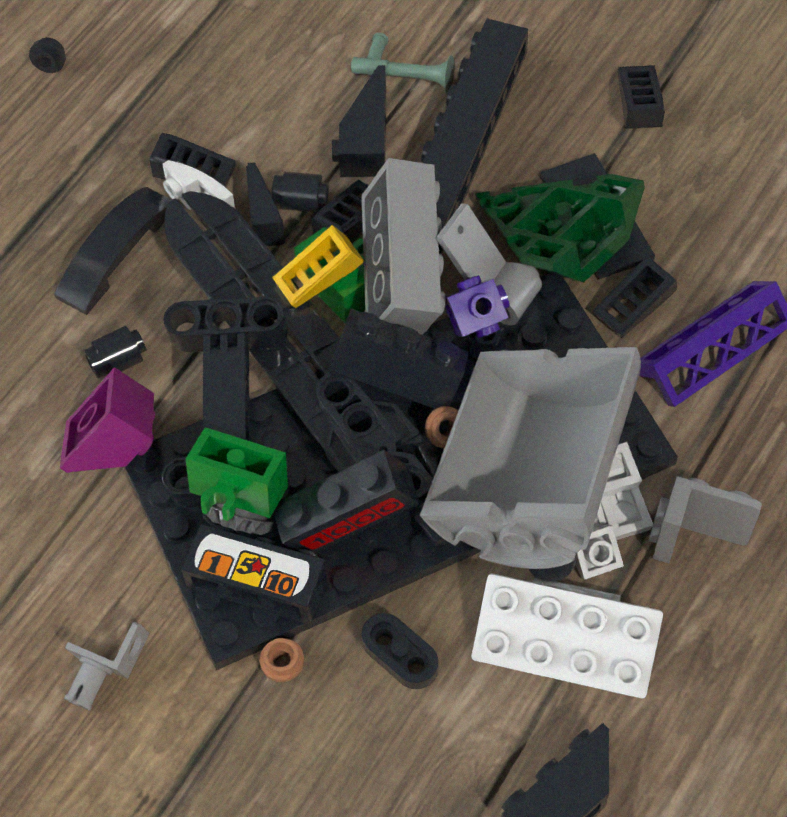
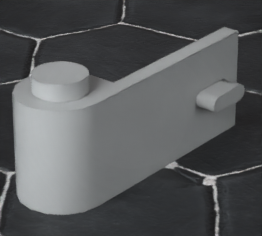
M461 204L436 239L464 280L479 275L481 281L494 279L496 286L499 284L503 286L510 307L505 309L508 318L500 322L506 325H515L542 287L539 273L534 267L522 263L506 262L469 205Z

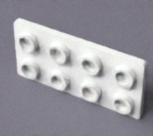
M491 573L487 577L471 657L474 661L633 697L645 698L663 612L658 609L621 602V595L557 581L547 582L534 578L533 582Z

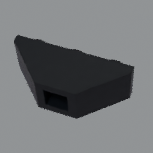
M601 723L593 732L585 729L579 733L568 747L571 751L558 762L553 758L548 761L536 774L535 778L538 781L526 792L520 788L508 797L501 807L504 810L501 817H595L606 807L609 796V728L604 723Z

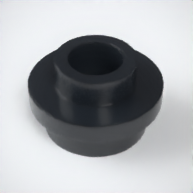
M42 38L34 42L29 50V58L32 64L43 72H58L65 64L66 55L64 47L56 39Z

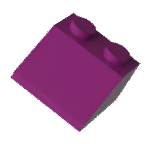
M114 367L66 421L60 469L68 473L126 467L137 454L139 456L144 455L154 440V435L152 434V425L155 418V412L153 411L154 392Z

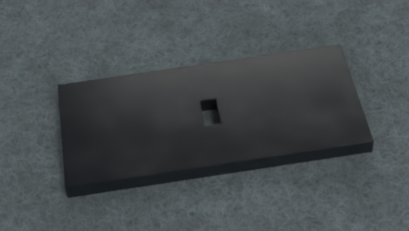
M595 153L540 172V178L543 183L573 179L574 186L591 184L597 180V176L607 175ZM634 222L629 241L595 272L598 280L633 268L646 256L655 260V254L636 222Z

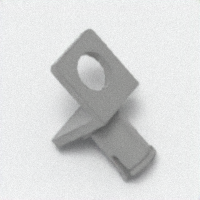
M133 622L114 661L68 642L65 649L79 658L82 665L64 699L90 711L106 675L111 676L114 673L128 679L148 638L149 632L141 624ZM135 641L134 646L129 654L130 648L133 642Z

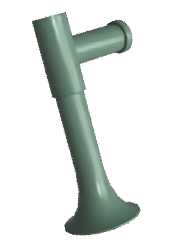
M383 33L374 34L367 58L353 57L352 73L372 75L378 65H385L386 77L397 76L434 81L444 87L446 94H448L454 80L455 64L452 55L449 56L446 62L438 65H418L382 60L381 57L385 46L389 42L388 37Z

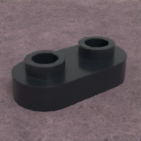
M376 614L365 622L362 628V644L365 652L397 681L410 689H423L434 682L439 669L438 656L436 651L426 641L392 614ZM381 636H388L392 639L388 645H380L376 642ZM418 663L424 667V670L420 673H412L408 668L412 664Z

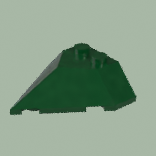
M607 174L597 176V180L591 184L574 186L573 179L514 187L512 192L501 193L496 196H491L490 191L475 193L478 203L522 264L555 276L584 283L629 241L645 185L644 180Z

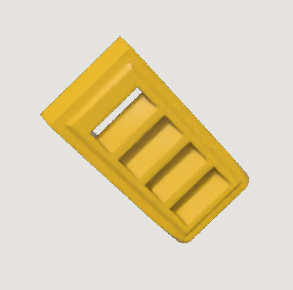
M331 225L272 278L290 304L297 308L354 271L364 262V259L349 239ZM339 249L340 253L335 256L333 252ZM325 258L328 264L322 267L319 261ZM310 267L315 273L312 278L305 271ZM296 276L303 284L299 289L291 280Z

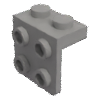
M677 476L670 499L661 497L649 538V541L657 543L653 559L670 563L680 527L742 546L747 545L762 504L741 491L729 492L709 486L708 483L697 478L685 479Z

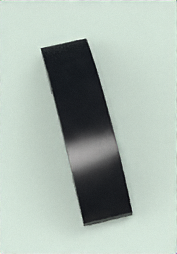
M144 187L121 201L104 217L82 244L66 269L55 291V298L87 315L110 288L108 277L148 230L156 233L163 225L168 203L172 199L148 187Z

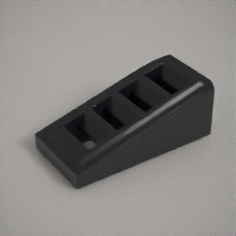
M655 65L618 67L625 129L662 127L665 109ZM635 85H648L642 87H630Z
M161 133L150 156L152 175L155 178L166 180L162 165L166 161L182 163L183 160H186V165L195 169L198 164H203L200 171L208 176L213 167L218 168L213 179L225 188L236 166L235 160L166 133Z
M247 163L246 173L252 229L266 246L282 245L285 243V235L281 215L256 163Z
M358 179L320 209L311 219L313 234L324 227L328 229L333 225L352 243L363 231L362 209L358 210L350 204L354 202L362 207V198L358 197L360 193L363 194L369 185ZM346 211L353 215V217L350 218L344 215L343 212ZM339 220L344 224L340 226L339 224L335 223V221Z
M646 256L592 312L618 336L623 338L677 290V280L649 256ZM648 279L657 288L652 291L642 282ZM637 288L647 299L643 302L631 291ZM624 297L637 307L634 312L620 302ZM612 307H615L627 318L623 323L608 312Z

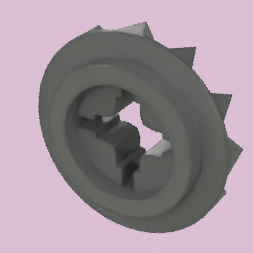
M221 503L213 505L208 514H206L212 522L249 534L256 533L262 535L271 532L275 522L272 517L267 518L236 508V513L232 519L225 521L222 514L224 504Z

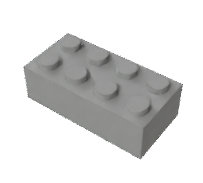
M388 158L362 194L365 312L372 313L383 321L400 327H410L423 334L442 315L446 302L445 293L440 288V276L443 271L444 259L442 254H439L438 241L436 239L442 229L441 218L437 217L436 208L440 194V185L438 181H435V168L433 164Z

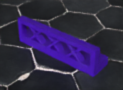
M753 281L640 358L641 370L639 376L655 379L668 406L675 407L787 330V303L777 282ZM772 303L780 320L770 327L760 325L764 308ZM739 325L749 327L745 344L740 348L730 346L734 328ZM708 346L719 348L714 366L709 369L699 367L705 348ZM678 367L688 369L684 386L675 392L667 374Z

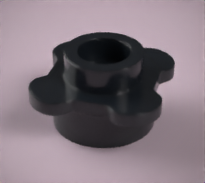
M498 322L500 330L486 336L477 338L475 332L465 335L471 343L469 353L472 358L478 360L480 352L509 350V342L504 340L503 337L504 325L502 322ZM485 337H488V338H490L491 340H490V341H484L483 339H484Z

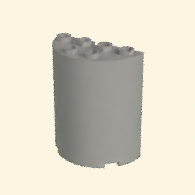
M637 347L568 349L566 357L558 358L554 352L547 349L480 352L420 516L431 529L451 544L456 546L461 540L480 549V558L498 564L518 568L544 569L562 566L574 561L576 553L581 549L586 550L638 381L641 360Z

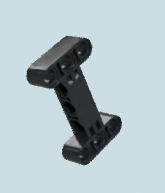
M270 297L197 300L174 303L168 307L163 318L171 343L180 351H203V430L206 427L250 441L249 349L271 348L278 346L285 340L288 328L282 305L279 301ZM273 318L276 320L271 326H259V323L264 319ZM231 320L235 322L230 328H217L223 321ZM189 322L194 324L187 331H177V328L183 323ZM186 457L173 459L167 463L162 472V481L171 500L180 507H201L200 495L190 493L189 487L185 489L175 488V484L179 479L188 476ZM287 472L288 487H287L286 491L284 492V494H283L282 498L280 499V501L283 500V499L287 496V494L289 493V491H290L291 483H290V479H289L288 472Z

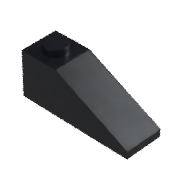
M385 65L377 66L340 122L339 139H332V162H339L340 177H375L386 162Z

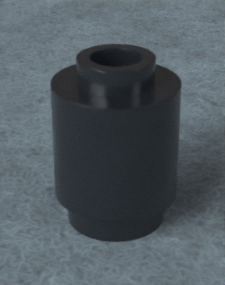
M284 172L283 175L274 176L272 198L275 205L281 206L282 210L318 212L321 205H327L329 183L322 182L321 174Z
M125 325L92 341L91 347L83 351L93 373L99 379L105 375L107 376L114 367L122 372L143 362L141 353L147 351L137 329L130 332Z

